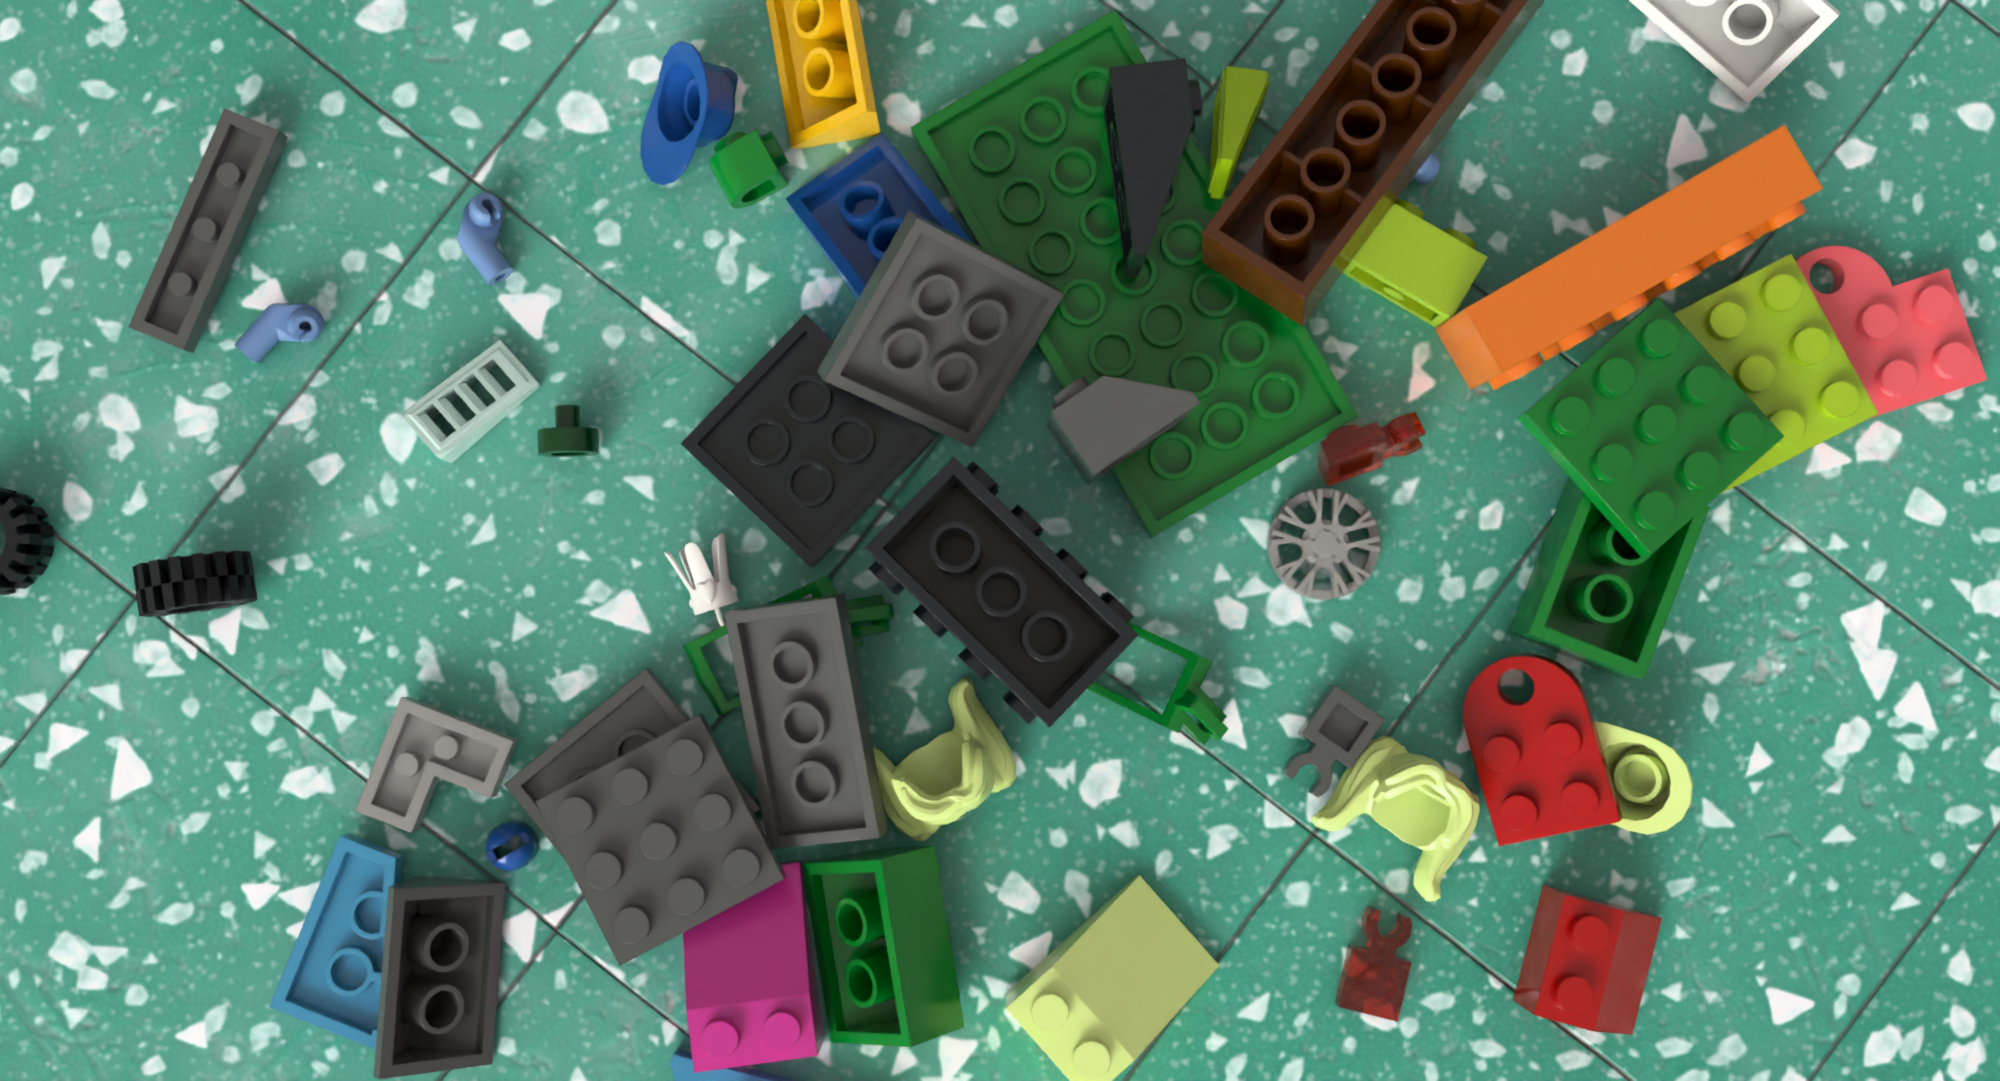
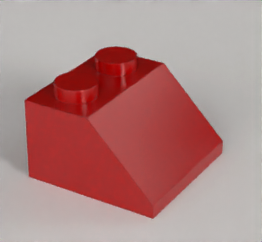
M1543 885L1513 1001L1535 1016L1593 1032L1632 1035L1662 918Z

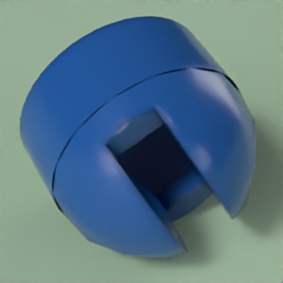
M521 821L503 823L495 827L487 838L485 847L487 857L495 867L501 870H518L528 865L537 853L538 839L536 833L529 825ZM519 835L524 845L501 857L497 847L506 844L512 838Z

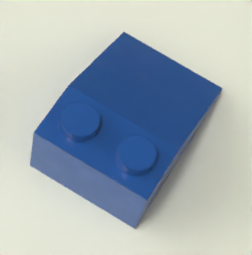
M882 132L785 198L856 300L859 299L909 210L971 242L962 228Z

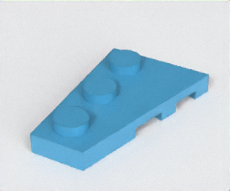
M349 833L339 836L272 998L270 1008L376 1050L388 887L402 882L404 855Z

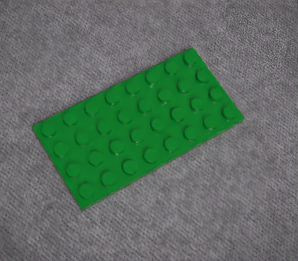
M1115 9L913 125L911 133L976 244L1055 285L1064 293L1063 298L1035 343L1062 389L1085 376L1089 384H1092L1105 375L1191 391L1200 401L1185 419L1110 470L1151 539L1359 416L1304 325H1299L1202 263L1201 233L1228 197L1224 194L1223 199L1210 198L1211 193H1208L1209 165L1190 133L1137 278L1125 279L1102 103L1111 67L1147 63Z

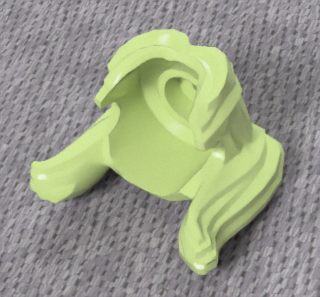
M969 677L961 678L952 687L948 696V703L955 721L953 730L937 736L927 745L913 751L896 767L883 752L873 747L884 811L898 830L916 841H926L932 834L938 831L941 825L959 820L966 812L976 809L983 803L990 793H997L1010 787L1016 779V763L1012 751L1004 736L978 700L972 679Z
M1381 736L1369 742L1352 769L1347 768L1328 802L1311 817V821L1320 829L1338 831L1345 828L1360 814L1367 813L1380 826L1393 833L1401 841L1422 849L1423 851L1414 871L1413 885L1426 901L1431 902L1441 898V879L1458 858L1476 827L1480 812V802L1478 796L1469 791L1456 774L1444 769L1438 762L1429 757L1408 753L1404 745L1398 743L1394 738Z

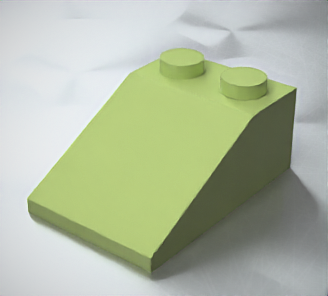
M1138 874L1005 994L1006 1009L1069 1081H1112L1136 1060L1219 967V964Z

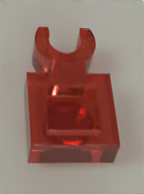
M1416 412L1397 417L1383 427H1379L1378 422L1360 428L1358 425L1341 427L1329 434L1326 440L1320 442L1318 469L1326 486L1336 484L1382 467L1384 459L1392 456L1401 457L1422 449L1419 437L1424 436L1426 432Z
M1368 906L1363 913L1361 922L1363 932L1367 937L1366 947L1348 944L1335 1003L1341 1008L1398 1022L1412 962L1395 955L1397 948L1404 945L1411 935V918L1398 913L1396 926L1393 931L1381 934L1377 928L1380 910L1376 907Z

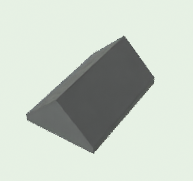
M414 876L388 887L374 1064L375 1078L386 1079L492 1064L505 882Z

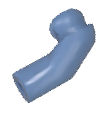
M483 192L473 196L466 204L457 240L460 248L489 286H493L505 280L512 273L513 268L496 246L503 221V205L495 195Z
M274 303L261 313L238 339L235 346L251 360L260 363L278 341L310 342L315 340L324 329V319L316 308L306 303Z

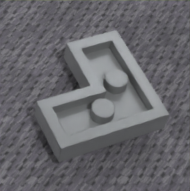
M401 697L355 811L410 833L418 831L440 778L490 798L497 796L519 739L411 697Z

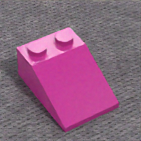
M801 860L780 863L787 875L785 879L683 932L686 1013L694 1073L818 1056L824 1041Z

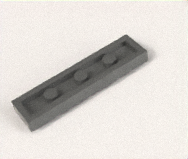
M224 108L128 326L129 328L194 353L288 137L276 129Z

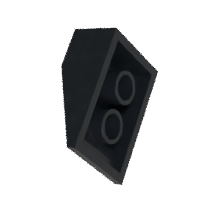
M1185 58L1111 67L1109 70L1102 105L1125 279L1137 278L1188 135L1189 133H1194L1195 117L1201 116L1202 113L1200 84L1198 78L1188 79Z

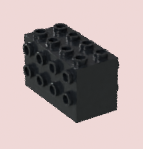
M953 457L864 548L876 559L868 569L894 594L899 595L906 588L921 603L913 613L939 638H942L950 631L966 646L958 656L983 681H986L992 674L999 678L1010 689L1003 696V700L1024 721L1031 725L1039 717L1050 728L1138 636L1128 625L1134 616L1108 591L1098 596L1083 581L1089 574L1088 571L1064 548H1061L1056 554L1039 539L1044 529L1018 504L1010 511L996 497V494L999 492L997 490L999 486L982 468L973 461L967 467H964Z

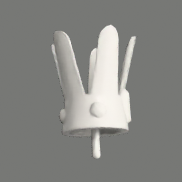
M720 533L712 541L714 578L697 544L688 543L685 545V548L679 551L688 578L672 554L667 551L664 552L690 593L689 605L694 611V616L715 610L719 625L724 626L725 621L720 608L740 601L737 596V588L735 585H732L729 577L724 533Z

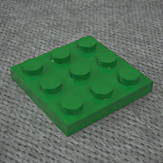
M1657 298L1517 418L1641 558L1652 555L1784 437L1660 298Z

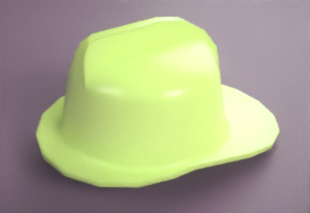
M1594 721L1623 816L1620 822L1611 824L1628 831L1649 835L1667 831L1680 822L1692 802L1693 782L1687 764L1676 750L1660 740L1613 724Z

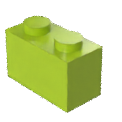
M1397 199L1343 271V274L1437 328L1455 315L1488 257L1475 250V242L1467 235L1454 229L1442 231L1425 221L1424 213L1417 206L1408 201Z

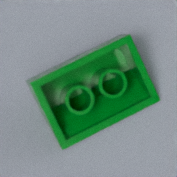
M935 845L892 847L802 863L831 1043L913 1047L963 1028L964 1021L960 992L957 984Z

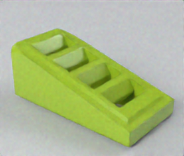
M1226 66L1225 70H1222L1212 114L1208 193H1211L1210 198L1223 199L1226 190L1229 189L1262 110L1269 86L1270 74L1267 71Z

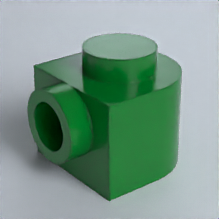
M756 129L748 134L736 132L723 138L715 145L714 151L716 154L710 159L709 166L732 208L739 209L751 206L788 186L779 168L789 162L771 131L762 136L759 135Z

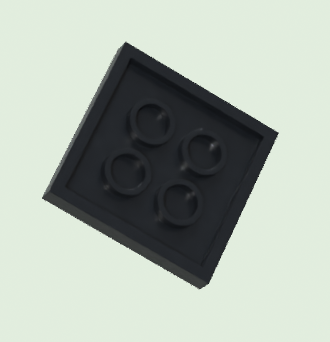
M804 314L683 440L681 445L811 568H814L936 438L923 425L825 382L817 370L834 341Z

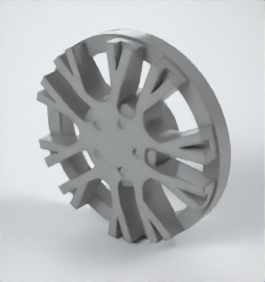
M1327 488L1302 492L1282 505L1270 524L1267 535V553L1270 564L1282 583L1301 596L1320 600L1345 596L1359 588L1371 576L1381 548L1376 521L1373 519L1372 513L1361 502L1346 492ZM1323 498L1332 499L1330 520H1322ZM1305 501H1309L1314 513L1313 522L1310 524L1303 523L1292 511L1296 506ZM1344 505L1351 508L1359 517L1347 527L1340 525L1338 521V514ZM1285 522L1301 529L1302 532L1299 538L1281 532L1280 527L1282 523ZM1365 528L1368 539L1349 543L1347 532ZM1288 543L1297 545L1300 552L1298 558L1283 565L1279 557L1278 545ZM1355 547L1368 551L1362 568L1350 562L1348 551L1351 548ZM1305 561L1312 567L1301 581L1297 582L1291 576ZM1340 562L1352 577V580L1347 584L1344 583L1334 565ZM1320 568L1326 569L1330 574L1331 590L1312 589L1315 573Z

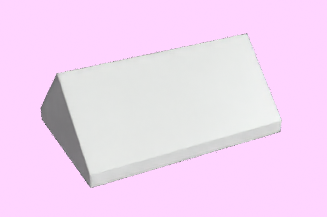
M1629 0L1748 104L1841 13L1827 0Z

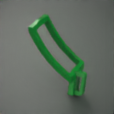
M826 575L767 604L798 600L810 593L813 598L837 595L838 593L829 576ZM882 594L846 600L847 609H851L848 610L851 626L872 621L870 625L851 628L855 650L863 646L860 637L890 631L888 621L894 618L892 603L884 604ZM726 624L683 645L693 666L696 678L708 695L718 715L740 706V695L729 700L726 699L700 647L728 634Z
M1128 623L1138 634V637L1188 660L1163 714L1160 715L1094 682L1087 689L1177 733L1183 727L1197 742L1203 745L1206 744L1209 738L1221 740L1228 731V728L1223 724L1227 716L1200 688L1212 661L1132 623ZM1184 711L1193 713L1201 723L1197 725Z

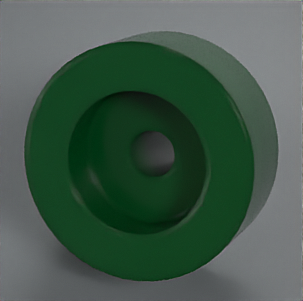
M555 406L556 427L537 430L539 456L583 457L599 454V429L580 427V406Z

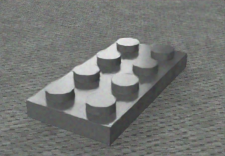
M845 593L738 608L724 613L765 833L772 848L880 839L888 832Z

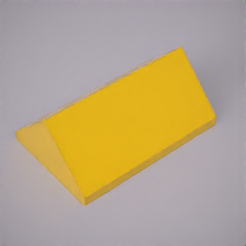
M766 0L790 147L803 149L874 137L881 133L858 0Z

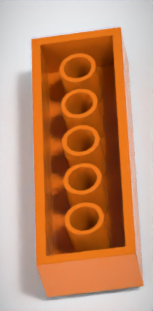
M1784 124L1468 306L1437 327L1435 331L1470 390L1487 381L1492 389L1496 390L1544 364L1538 355L1539 352L1544 361L1562 351L1564 352L1596 334V331L1633 313L1648 304L1650 300L1676 288L1702 273V270L1718 261L1726 259L1754 243V240L1806 213L1807 210L1801 201L1823 189Z

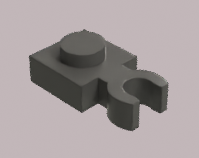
M1331 684L1298 731V734L1310 741L1311 745L1306 751L1298 752L1286 761L1283 774L1293 779L1302 766L1311 764L1316 769L1317 778L1308 792L1316 797L1322 796L1332 783L1331 766L1337 760L1345 767L1352 769L1385 719L1337 685Z

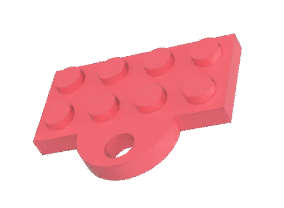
M1825 246L1805 253L1795 259L1878 412L1873 417L1987 380L1948 268L1892 286L1883 268L1870 256L1854 248ZM1815 263L1826 266L1833 274L1834 285L1829 294L1817 291L1810 282V270Z

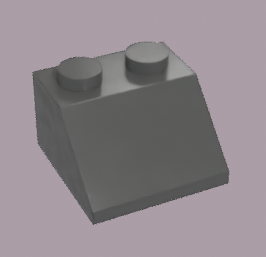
M1105 375L1089 384L1085 376H1083L1053 397L1055 402L1051 406L1054 410L1050 413L1047 426L1089 485L1185 419L1200 401L1191 391Z

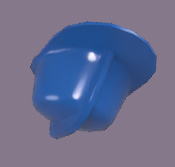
M684 41L672 45L664 56L658 85L647 112L641 134L640 155L644 171L651 181L660 185L675 182L685 172L695 149L725 137L734 119L735 93L738 82L737 73L728 67L704 62L694 45Z

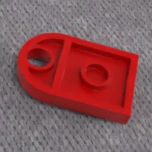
M1529 653L1503 657L1481 671L1473 680L1466 693L1463 704V724L1498 845L1504 846L1620 822L1623 816L1588 698L1581 683L1574 674L1551 658ZM1512 669L1526 672L1534 683V693L1531 699L1524 702H1516L1509 699L1501 688L1503 674Z

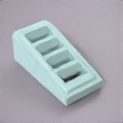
M499 340L420 398L401 416L439 459L453 463L535 392L541 384L506 344ZM496 364L516 385L508 392L504 390L489 372ZM477 380L496 400L488 407L470 387ZM459 396L476 415L468 422L452 404ZM439 413L456 430L448 437L432 420Z

